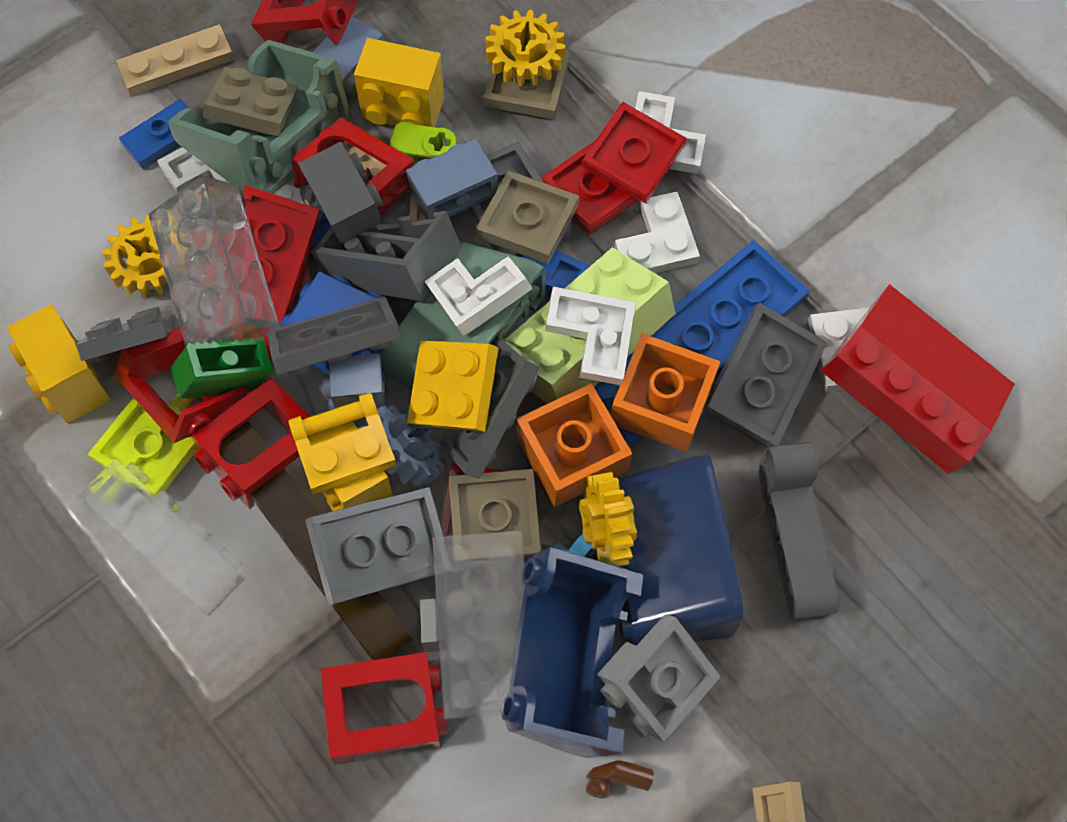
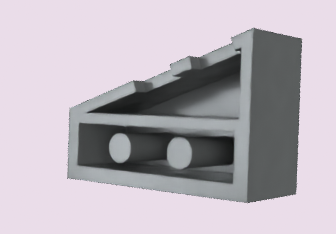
M441 211L434 212V219L414 221L411 215L399 217V223L377 225L340 244L332 227H330L311 253L322 273L330 277L333 275L341 276L349 281L354 288L362 292L372 291L380 295L423 301L430 292L429 287L424 281L450 264L462 246L447 212Z

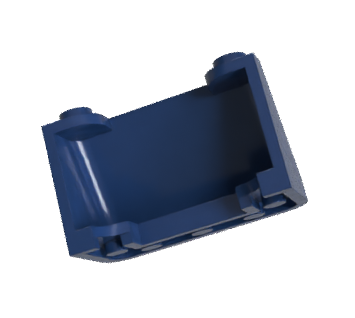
M708 454L693 456L618 479L619 490L623 489L624 497L630 496L632 500L634 523L637 530V538L633 541L634 546L630 547L633 557L629 559V565L621 566V568L643 574L641 596H629L627 598V621L620 623L623 640L630 639L631 644L637 646L665 614L676 617L694 642L733 637L743 620V603L711 457Z
M546 548L539 551L534 558H529L523 568L522 581L525 584L509 693L505 696L501 708L502 719L506 722L508 731L568 754L585 758L622 754L625 730L614 728L609 723V719L615 718L616 709L605 707L606 698L600 691L605 683L598 676V673L612 657L615 625L627 621L628 612L621 611L624 602L629 596H641L643 574L556 548Z

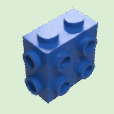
M318 272L313 282H308L303 287L297 307L292 314H287L283 318L279 327L382 296L372 291L364 293L354 288L349 281L341 276L333 275L330 277L322 272ZM366 348L352 352L351 356L373 354L375 350ZM328 360L311 365L330 374Z

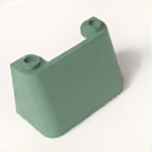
M267 40L249 58V73L267 78H280L287 83L298 86L296 101L279 137L212 119L206 122L203 114L193 108H185L167 121L173 138L180 146L243 193L244 186L248 185L274 194L293 177L292 158L295 153L309 145L319 136L324 128L330 127L341 117L348 121L350 114L336 59Z
M467 242L461 243L462 248L451 262L458 258L474 280L509 256L526 277L532 290L464 337L430 290L423 301L416 302L399 325L401 338L392 340V344L377 350V354H380L384 374L412 390L420 341L484 343L493 345L497 336L505 339L520 316L525 319L529 314V309L536 312L546 298V268L530 259Z

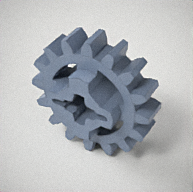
M384 405L381 406L377 411L396 462V466L387 469L390 475L394 472L398 473L404 484L411 480L412 484L417 488L421 484L426 487L429 486L446 468L442 464L446 457L438 452L442 446L431 439L433 433L429 427L415 426L407 423V410L400 413L394 405H391L389 409Z

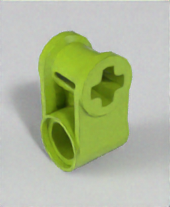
M399 122L394 127L389 145L412 158L414 166L421 160L432 159L447 152L452 146L457 144L455 134L447 128ZM443 138H445L447 146L444 145Z

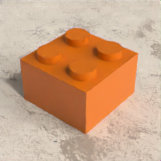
M641 333L625 372L623 382L612 404L611 417L617 427L688 452L713 386L720 361Z
M592 383L516 419V439L554 508L585 493L584 484L588 483L587 476L612 472L613 478H616L629 471L633 453Z

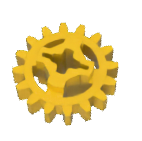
M515 10L513 11V19L509 20L502 15L500 17V26L493 24L490 26V36L485 38L487 63H492V72L494 74L503 71V79L506 83L513 77L517 78L518 86H522L525 79H530L534 86L538 85V77L540 76L549 81L551 79V70L560 71L561 60L565 59L566 45H564V32H558V23L556 21L547 24V14L545 13L539 18H534L533 10H528L526 16L521 17L520 13Z
M151 215L146 216L144 223H139L135 217H132L129 228L121 224L117 226L120 233L118 237L108 236L106 238L111 248L102 250V254L107 261L103 266L117 288L123 286L128 295H132L136 289L139 290L143 298H147L150 289H155L159 296L163 295V285L168 284L175 288L177 283L174 277L176 275H187L183 264L191 262V257L188 253L189 244L186 237L182 235L179 226L176 224L170 227L165 217H162L158 223L154 222ZM167 242L171 245V255L167 253ZM123 257L127 258L125 263L128 268L126 270L123 268Z
M612 472L587 476L588 483L584 484L587 495H584V499L579 504L583 523L582 532L586 544L592 543L593 550L597 549V557L600 562L602 561L617 567L629 565V559L633 557L630 547L634 546L633 541L637 538L632 500L630 496L624 497L623 489L619 490L618 478H613Z

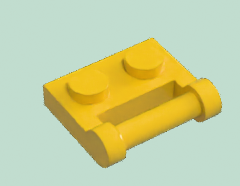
M371 392L358 396L359 401L303 420L301 416L288 420L313 494L396 466L394 455ZM363 417L366 418L368 423L366 427L310 445L308 439L310 435Z

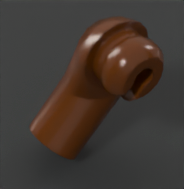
M616 760L593 767L586 776L588 779L586 792L592 797L607 798L610 795L611 784H623L648 791L652 785L654 773L650 768Z

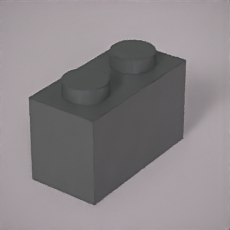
M342 142L298 163L340 244L383 223L377 208L384 204L374 184L371 183L365 186L361 177L367 173L356 152L348 155Z

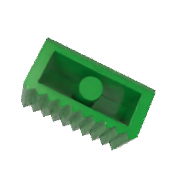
M252 337L249 340L243 338L241 341L237 338L234 341L228 339L226 342L220 340L218 343L213 340L211 343L205 341L203 344L197 341L195 345L189 342L170 367L180 399L222 395L244 385L249 388L248 392H252L263 384L266 378H269V375H272L271 362L264 339L258 337L256 340Z

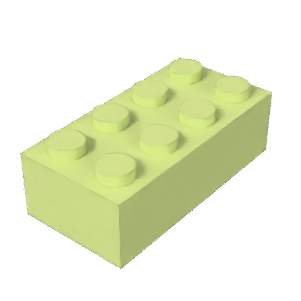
M613 247L564 288L636 302L627 357L634 352L641 333L648 336L653 335L676 314L669 282ZM550 301L505 339L540 366L535 386L531 392L547 404L592 383L595 386L599 383V381L579 378L586 339L545 331Z

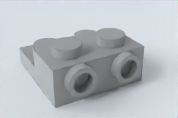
M665 614L637 646L626 642L598 673V676L605 683L600 690L603 696L615 707L621 709L624 706L629 714L624 719L626 724L639 736L644 738L649 734L662 742L669 738L721 677L678 619L668 614Z

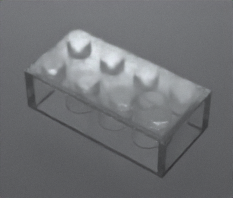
M200 176L148 214L185 346L189 342L195 345L197 341L203 344L205 341L211 343L214 340L218 343L220 340L226 342L228 339L234 341L236 338L240 341L243 338L249 340L251 337L256 340L258 337H266L267 331L280 327L236 184Z
M522 531L432 537L444 719L501 715L503 700L509 693L525 584L522 581L524 568Z

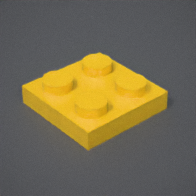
M420 341L407 423L423 427L485 432L499 347L484 343Z

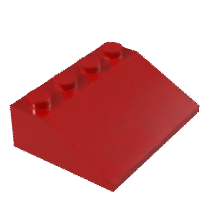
M890 284L885 287L820 370L947 474L970 462L991 433L1015 385Z

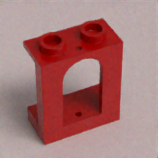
M262 0L251 25L265 42L271 40L284 44L291 30L321 28L333 44L336 45L339 44L359 0H319L308 6H302L305 0Z
M341 117L330 127L324 128L319 136L309 145L295 153L292 158L293 186L299 188L307 181L298 163L339 142H342V144L348 142L387 165L365 185L374 184L384 204L377 208L381 216L409 190L406 170L413 167L414 160Z
M189 324L171 330L164 338L122 349L114 374L115 378L174 443L190 436L192 437L195 432L245 397L249 391V388L244 385L222 395L200 397L203 401L202 403L182 410L178 416L145 380L146 378L171 369L170 367L189 342L193 345L196 344L199 335Z
M271 377L192 435L197 450L193 456L207 474L214 471L221 479L219 481L221 488L232 501L240 499L251 509L255 506L251 493L300 457L288 420L301 416L303 420L311 416ZM263 409L288 432L287 435L246 464H230L222 459L219 448L222 441Z
M427 652L321 668L329 755L335 765L353 762V757L432 744L434 749L441 748L439 735L447 734L444 707H435L434 691L442 690L438 664L430 665ZM396 680H411L418 683L424 690L426 696L425 707L415 720L350 732L345 688Z

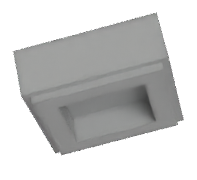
M435 599L420 600L421 643L425 652H439L443 649L441 609L438 601Z

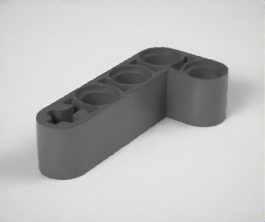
M811 442L768 447L759 464L761 491L785 597L793 620L835 614L839 608L836 584L812 485L817 477L818 468L815 450Z

